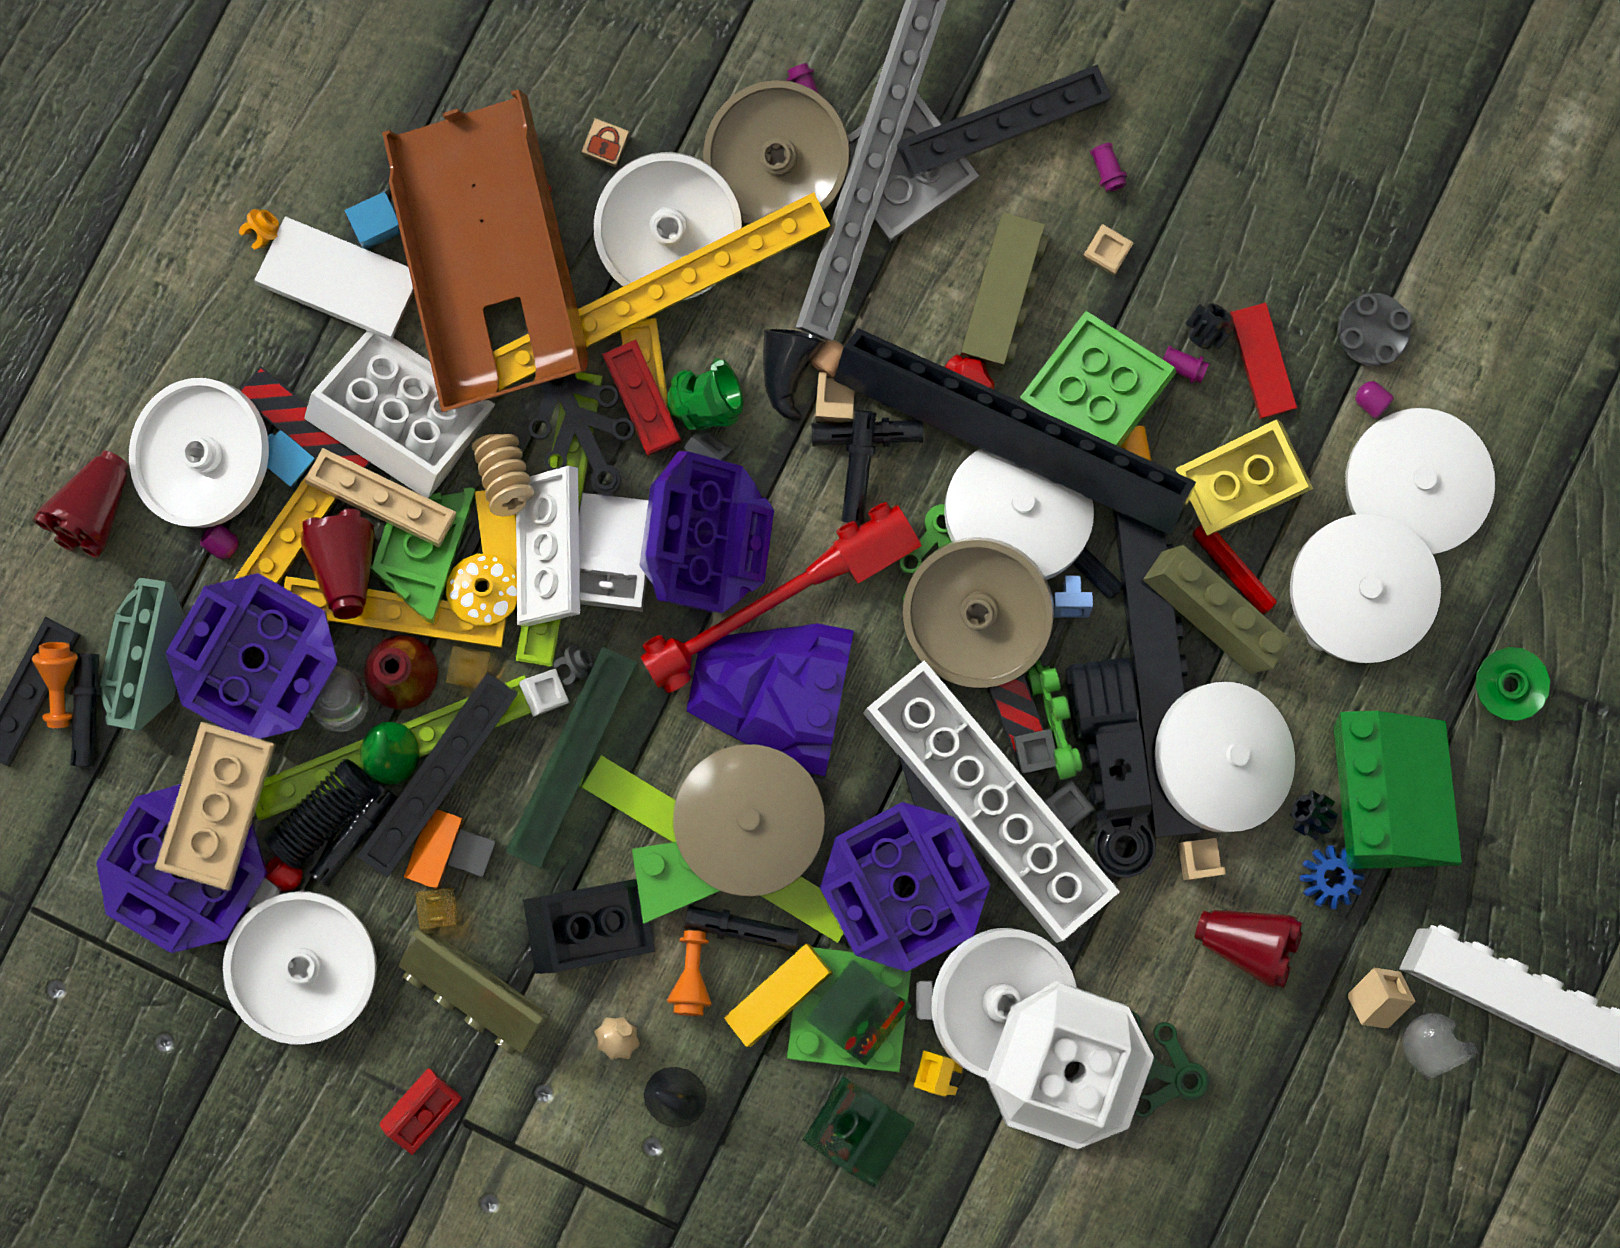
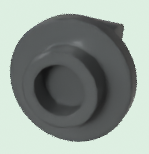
M571 645L566 648L565 656L556 659L553 663L555 668L565 664L570 668L571 674L563 680L564 685L577 682L580 679L587 680L594 674L593 656L586 648H581L578 645Z

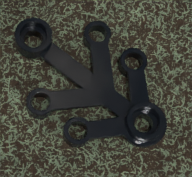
M576 374L566 376L564 383L559 386L553 385L551 381L540 384L545 395L537 417L533 418L529 423L531 436L536 440H545L550 436L552 432L550 420L559 400L566 412L554 448L545 456L546 468L549 471L558 469L552 468L549 465V460L555 455L563 458V464L559 468L568 465L566 457L576 433L593 469L591 483L594 490L603 496L615 494L621 486L620 473L615 467L606 464L589 427L612 434L618 441L626 442L631 440L635 434L634 425L627 418L616 420L579 407L573 393L597 400L601 407L609 409L616 406L619 401L616 388L612 385L597 386L577 379ZM606 390L612 391L615 395L613 401L604 403L600 399L602 392ZM538 422H543L547 425V430L542 435H537L533 431L535 424ZM624 423L630 426L631 430L627 436L617 434L616 429L620 424ZM610 473L613 476L612 483L607 486L601 485L599 483L601 474Z

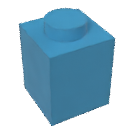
M385 192L344 210L361 246L366 250L401 234L393 201L390 202Z
M280 430L276 435L273 433L268 435L269 457L267 468L296 491L316 459Z

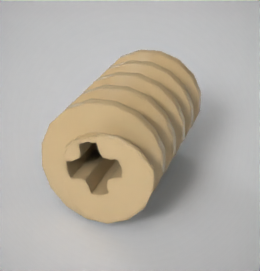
M489 434L478 438L472 443L475 461L478 464V471L482 477V485L486 489V499L490 502V512L501 517L511 516L520 512L526 506L525 502L534 495L533 487L528 485L530 477L525 472L526 463L520 460L523 454L522 450L517 447L519 445L518 437L512 434Z

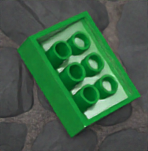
M1384 711L1340 712L1334 725V737L1347 868L1460 866L1462 860L1446 721Z

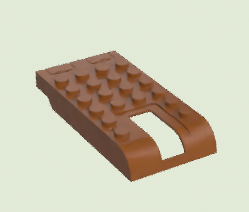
M519 89L511 91V95L515 97L513 99L469 113L454 109L442 113L446 120L402 134H395L390 130L382 132L390 165V190L441 412H448L586 371L588 366L586 341L528 96ZM519 297L534 355L536 377L533 382L499 391L498 370L484 308Z

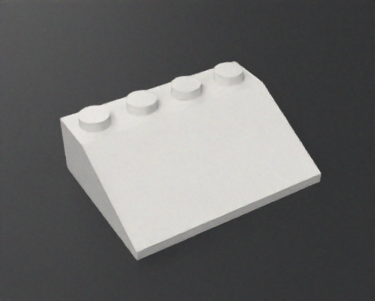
M366 331L311 393L304 419L418 494L429 498L448 476L494 409L495 404L485 400L448 412H441L430 361L395 338L389 340Z

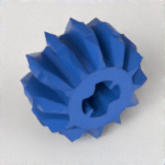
M1333 845L1326 847L1325 856L1319 849L1312 851L1316 864L1312 861L1304 860L1302 866L1310 870L1311 873L1310 875L1299 876L1300 882L1310 881L1312 885L1303 891L1304 895L1311 896L1317 892L1314 905L1320 907L1327 899L1329 909L1331 910L1337 909L1338 898L1345 906L1352 904L1348 891L1352 894L1360 895L1362 889L1354 885L1353 882L1354 880H1364L1365 875L1363 873L1354 874L1352 869L1347 868L1346 848L1342 849L1338 856H1336V849ZM1336 869L1338 874L1335 877H1340L1339 883L1328 886L1325 882L1329 879H1324L1325 871Z

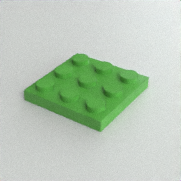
M1085 311L1020 396L1022 403L1121 447L1177 372L1175 367L1088 311Z
M812 947L833 974L793 1009L787 1059L899 1072L911 970L906 972L855 956L854 952ZM886 992L888 1000L878 1012L884 1009L892 997L894 1000L898 999L896 1005H893V1001L888 1006V1008H891L890 1013L886 1014V1009L880 1017H884V1021L879 1024L880 1018L875 1022L868 1014ZM902 1000L905 1005L885 1030L882 1025ZM867 1021V1029L862 1034H858L857 1029L859 1025ZM873 1026L882 1034L863 1059H861L852 1050L869 1028ZM851 1037H856L855 1045L851 1049L846 1050V1042Z

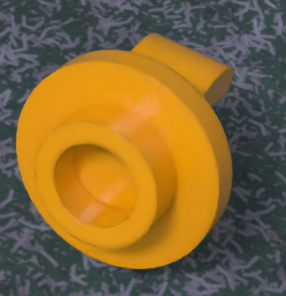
M252 209L247 214L248 222L244 223L239 229L241 236L249 234L252 230L256 232L257 240L251 247L258 249L265 247L270 240H274L277 237L279 222L267 210Z

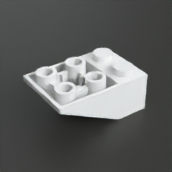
M591 493L582 494L579 511L580 604L643 612L647 576L639 565L648 500L603 496Z

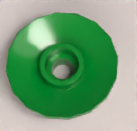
M1507 647L1494 651L1483 660L1477 671L1475 688L1480 702L1489 713L1502 720L1519 721L1532 717L1543 708L1549 696L1550 678L1546 666L1537 655L1524 648ZM1507 678L1515 682L1516 687L1513 692H1509L1504 688V681Z

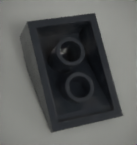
M637 879L523 899L536 974L556 973L655 952L650 921L643 924Z

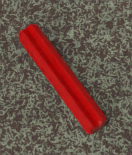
M1202 524L1192 533L1193 537L1261 614H1266L1276 605V599L1218 532L1207 536Z

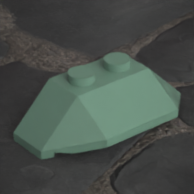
M138 578L134 584L135 588L126 596L115 613L100 682L103 706L107 712V725L138 731L174 700L176 685L166 651L185 620V615L172 584L166 581Z

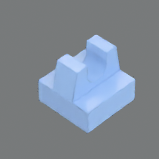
M1065 576L1063 592H1055L1054 618H1089L1093 608L1092 592H1081L1080 576Z

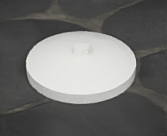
M660 152L642 156L621 168L609 180L602 191L594 216V238L598 254L607 271L623 287L742 228L738 202L726 180L714 168L700 159L674 152ZM711 286V287H709V288H707V289H705V290H703V291H701V292H699V293H697V294H695V295H693V296H691V297H689V298H687V299L696 297V296H698V295H700V294L706 292L707 290L711 289L713 286Z
M207 378L181 380L167 386L156 394L140 413L132 431L129 446L130 473L142 501L162 519L173 524L193 528H206L222 524L245 509L257 494L263 482L269 457L266 427L253 402L235 387Z
M1414 408L1401 410L1382 418L1361 436L1354 446L1347 463L1345 490L1353 515L1375 514L1399 521L1412 529L1425 542L1432 555H1436L1459 546L1480 528L1493 502L1495 473L1492 460L1484 443L1467 424L1442 411Z
M979 449L971 454L955 472L947 491L944 514L946 528L952 542L975 537L1003 541L1018 548L1030 557L1040 568L1046 580L1070 567L1083 551L1091 534L1094 507L1092 499L1086 498L1082 494L1061 484L1054 483L1048 478L1026 468H1021L1013 462L993 453Z
M1351 515L1325 525L1304 544L1295 560L1291 573V604L1301 629L1321 650L1333 657L1348 662H1382L1407 652L1428 632L1434 622L1440 604V575L1430 549L1412 529L1399 521L1381 515Z
M1215 682L1186 692L1166 712L1157 733L1155 764L1161 787L1177 812L1200 828L1228 833L1256 827L1268 820L1280 808L1292 785L1295 770V752L1289 728L1279 710L1269 699L1255 689L1243 684Z
M290 892L277 895L252 908L233 930L228 940L223 960L225 988L229 1000L238 1015L259 1034L287 1044L319 1042L347 1028L366 1007L372 995L377 974L374 944L363 922L351 909L329 896L313 892Z
M997 928L983 931L959 945L940 969L932 995L934 1028L947 1054L964 1069L986 1078L1012 1006L1043 990L1044 987L1055 981L1077 988L1073 973L1063 955L1042 937L1013 928Z

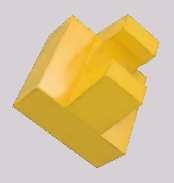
M923 1050L913 1087L944 1097L946 1095H956L958 1088L949 1085L952 1072L962 1073L963 1067L951 1058Z

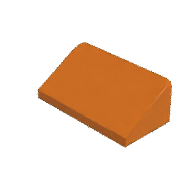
M436 809L419 833L404 877L440 890L448 867L447 864L465 819Z

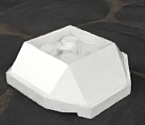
M1055 981L1044 987L1043 990L1011 1007L986 1080L1000 1109L1003 1120L1008 1126L1079 1149L1129 1129L1154 1056L1128 1006ZM1072 1061H1078V1073L1073 1077L1066 1078L1064 1076L1066 1065Z

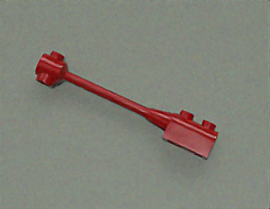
M883 502L868 512L871 520L859 527L855 521L844 524L836 531L839 539L834 541L828 550L808 566L804 573L687 642L683 643L674 638L665 641L662 635L648 640L643 645L646 653L641 655L640 658L658 688L663 687L666 693H670L687 684L691 679L688 671L691 670L692 655L809 586L823 583L847 572L859 584L921 547L919 539L898 505L890 508L887 502Z

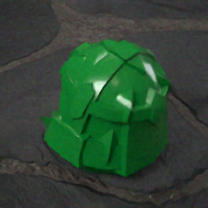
M716 357L713 359L711 370L701 375H695L691 370H681L670 381L672 386L668 392V410L671 415L682 421L688 429L705 430L713 426H731L738 421L744 406L743 394L738 378L726 360H720Z

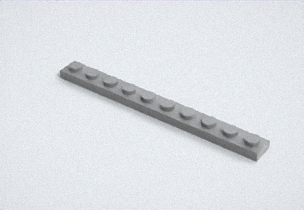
M905 0L830 223L831 227L828 229L795 327L825 341L834 340L898 149L897 144L901 140L947 0Z

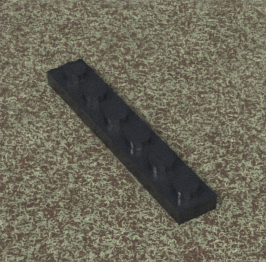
M1094 65L898 142L897 147L910 177L914 178L1106 103L1112 97L1098 65Z
M487 671L357 855L359 859L387 878L514 701L518 695L517 691Z

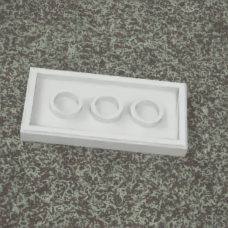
M284 217L277 232V237L273 240L254 280L255 284L389 340H392L414 293L408 266L288 217Z
M566 466L529 476L530 483L528 485L533 487L534 495L525 502L526 506L524 509L516 513L517 625L527 627L580 614L578 468Z

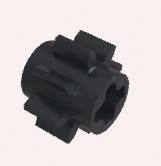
M1214 303L1208 304L1206 309L1199 304L1185 323L1191 327L1188 332L1190 340L1203 349H1210L1213 345L1221 348L1234 331V328L1228 325L1231 321L1230 314L1223 307Z
M1310 790L1309 795L1297 798L1290 813V816L1297 821L1293 829L1315 840H1318L1319 834L1325 835L1330 833L1338 817V814L1331 809L1335 801L1325 794L1320 795L1313 790Z

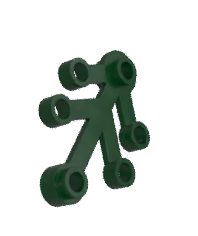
M1131 1011L1154 1056L1145 1083L1155 1078L1169 1082L1168 1085L1149 1096L1141 1094L1139 1100L1147 1099L1150 1105L1149 1109L1145 1113H1140L1136 1108L1134 1114L1143 1118L1148 1117L1154 1112L1155 1108L1178 1096L1185 1100L1201 1098L1209 1088L1208 1073L1201 1065L1189 1063L1176 1038V1028L1171 1023L1161 1022L1153 1030L1154 1039L1159 1044L1165 1046L1174 1065V1068L1159 1063L1141 1028L1140 1016L1136 1012ZM1164 1026L1169 1027L1172 1032L1170 1039L1167 1041L1161 1040L1158 1035L1159 1030ZM1188 1074H1193L1196 1077V1084L1193 1088H1186L1183 1084V1079Z

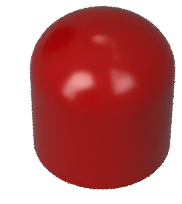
M277 856L272 858L266 865L268 872L266 879L280 891L290 892L297 888L302 881L303 873L301 868L294 869L289 867Z

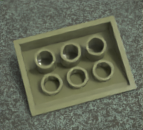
M416 929L412 934L399 964V967L406 971L402 977L419 989L424 984L436 992L433 999L446 1009L452 1011L456 1006L467 1014L464 1021L474 1029L483 1033L485 1028L494 1033L498 1036L495 1043L512 1055L516 1050L520 1053L526 1052L551 1015L431 929Z

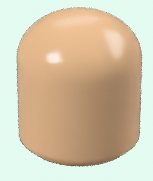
M835 340L825 341V344L811 360L812 365L821 373H826V376L835 377L844 346Z

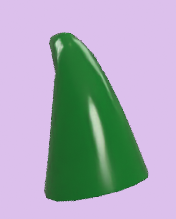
M381 722L372 727L365 735L360 747V761L365 773L373 781L384 785L397 784L407 779L415 770L419 759L418 743L414 734L405 725L396 722Z

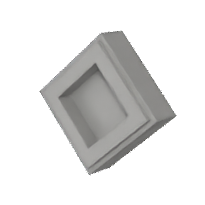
M917 981L915 983L916 1017L919 1020L932 1019V981Z

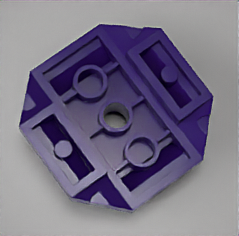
M689 451L677 452L661 475L650 485L639 566L653 584L658 601L711 613H724L739 602L749 591L753 592L765 583L774 508L765 497H761L755 482L743 466Z
M259 573L204 586L166 651L181 705L226 730L257 739L301 728L338 664L326 611ZM252 647L260 648L265 657L263 664L256 669L248 667L245 662V654Z
M181 784L135 797L96 862L104 898L105 914L170 953L229 939L268 874L253 821L231 890H225L188 878L181 879L175 874L155 869Z
M901 802L835 837L820 889L855 956L907 972L974 936L990 883L955 817ZM899 876H907L914 882V892L907 898H901L894 892L893 884Z

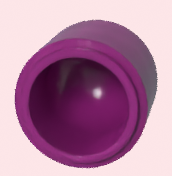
M1369 381L1358 389L1355 400L1359 407L1375 419L1394 400V396L1379 383Z
M222 524L209 527L200 539V546L220 560L230 558L236 552L239 544L237 536Z

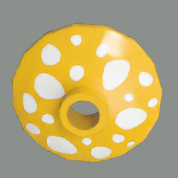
M475 554L464 558L452 569L447 580L446 597L451 610L462 621L474 626H491L502 622L514 611L517 605L516 571L506 560L493 554ZM480 581H486L489 584V588L485 592H478L475 589L476 584Z

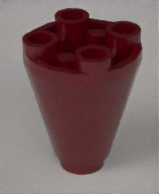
M106 450L102 451L100 456H95L39 508L33 518V522L42 529L56 534L54 541L66 550L74 551L78 547L87 555L98 559L109 539L127 479L126 470L129 465L118 455Z
M356 509L343 510L336 516L306 519L302 523L301 545L328 608L333 611V616L338 619H353L363 613L368 592L376 539L374 525L367 519L362 518L361 512Z
M398 635L385 638L373 647L366 658L363 674L366 688L375 700L388 708L404 710L417 707L422 702L430 699L437 685L439 670L436 657L426 644L414 637ZM395 659L399 662L400 667L396 673L390 674L385 669V666L390 665Z
M1213 910L1212 913L1203 911L1196 928L1195 939L1202 941L1203 946L1264 985L1274 989L1276 986L1285 988L1291 967H1289L1290 957L1288 956L1290 952L1296 954L1299 949L1303 932H1301L1302 922H1299L1297 917L1291 915Z

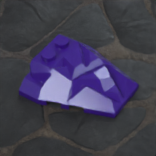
M816 623L726 635L698 652L686 712L746 745H761L781 751L797 761L809 774L825 777L854 630Z

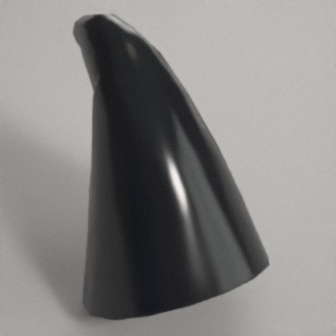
M765 329L763 371L765 389L772 407L782 417L800 420L801 414L794 407L793 395L796 392L802 372L807 368L812 358L825 342L813 335L796 330Z
M679 1067L663 1068L654 1073L647 1082L644 1091L645 1106L651 1116L659 1123L670 1127H686L696 1122L704 1112L707 1102L706 1090L699 1077L688 1069Z

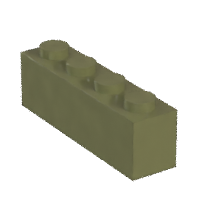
M1002 212L960 354L961 357L980 360L984 362L986 367L1002 371L1005 361L1012 363L1018 345L1017 341L1011 340L1015 326L1023 327L1028 310L1027 306L1022 305L1025 291L1033 292L1038 272L1032 270L1035 257L1043 258L1048 237L1042 235L1045 224Z
M1184 545L1162 551L1143 579L1144 582L1249 674L1273 669L1291 642L1289 637Z

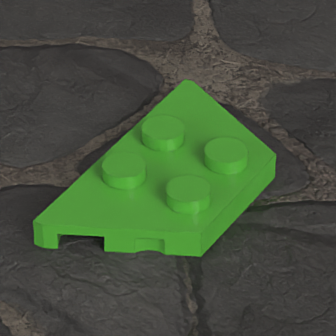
M471 487L464 488V492L442 496L441 492L434 493L428 498L456 512V518L440 548L386 522L371 567L372 573L431 624H434L475 500L476 489Z

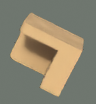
M819 373L815 422H852L854 391L834 381L835 378H826V373Z
M1217 838L1178 843L1183 880L1226 874L1225 867H1221Z
M1375 967L1348 993L1350 1003L1361 1025L1389 1028L1416 1002L1400 971Z

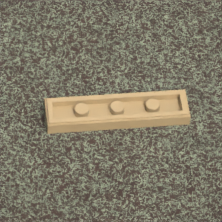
M324 448L320 451L305 478L306 484L439 548L456 518L455 511Z

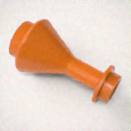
M65 642L39 645V653L32 657L35 667L49 689L50 712L43 714V720L47 721V727L49 728L68 727L70 720L73 718V713L65 711L64 688L76 664L78 655L70 651V644Z
M686 930L683 937L679 938L680 942L686 943L685 968L667 998V1002L674 1005L673 1014L703 1016L704 1007L712 1005L700 973L701 945L709 944V940L706 939V932Z

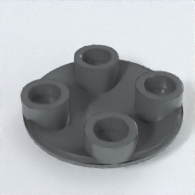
M1381 293L1363 294L1352 300L1340 316L1338 323L1340 343L1345 352L1360 364L1367 366L1389 364L1399 358L1409 344L1411 337V315L1397 300Z

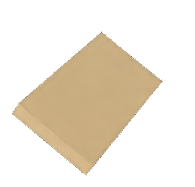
M203 722L200 723L155 869L225 890H231L276 744Z

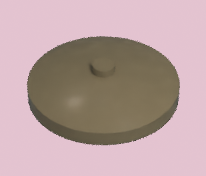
M773 80L748 86L734 94L721 106L707 130L703 148V162L714 168L726 180L738 202L741 220L751 224L813 192L825 213L841 193L851 163V148L849 136L840 115L825 98L801 84Z
M965 538L953 541L937 549L918 567L905 593L903 622L912 649L922 662L925 661L935 674L957 685L987 688L1002 685L1016 679L1036 663L1042 655L1052 633L1054 602L1044 574L1035 562L1021 550L1008 543L991 538Z
M737 745L722 749L708 756L686 777L675 802L673 826L681 855L700 879L715 889L732 895L760 896L783 889L807 870L817 855L822 842L825 815L822 798L815 782L809 773L792 757L766 746Z

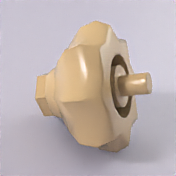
M606 1017L602 1025L594 1031L598 1040L597 1049L606 1053L610 1060L616 1058L630 1059L632 1052L640 1046L637 1037V1027L630 1024L624 1017Z

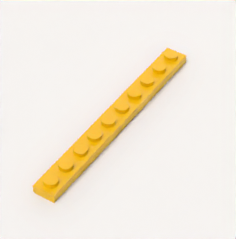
M813 192L579 308L578 312L586 347L588 348L830 228L831 226L815 193ZM529 334L493 351L499 376V391L536 373Z

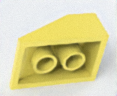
M1277 419L1176 468L1177 473L1196 481L1190 501L1207 536L1281 505L1313 489L1282 422Z

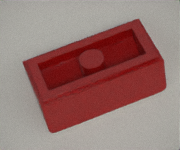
M428 1068L381 1120L379 1126L389 1138L413 1155L463 1098L440 1076Z

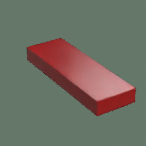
M1262 303L1230 312L1231 324L1234 328V334L1259 419L1295 410L1297 406L1267 304Z
M637 340L602 354L647 457L680 443V436Z

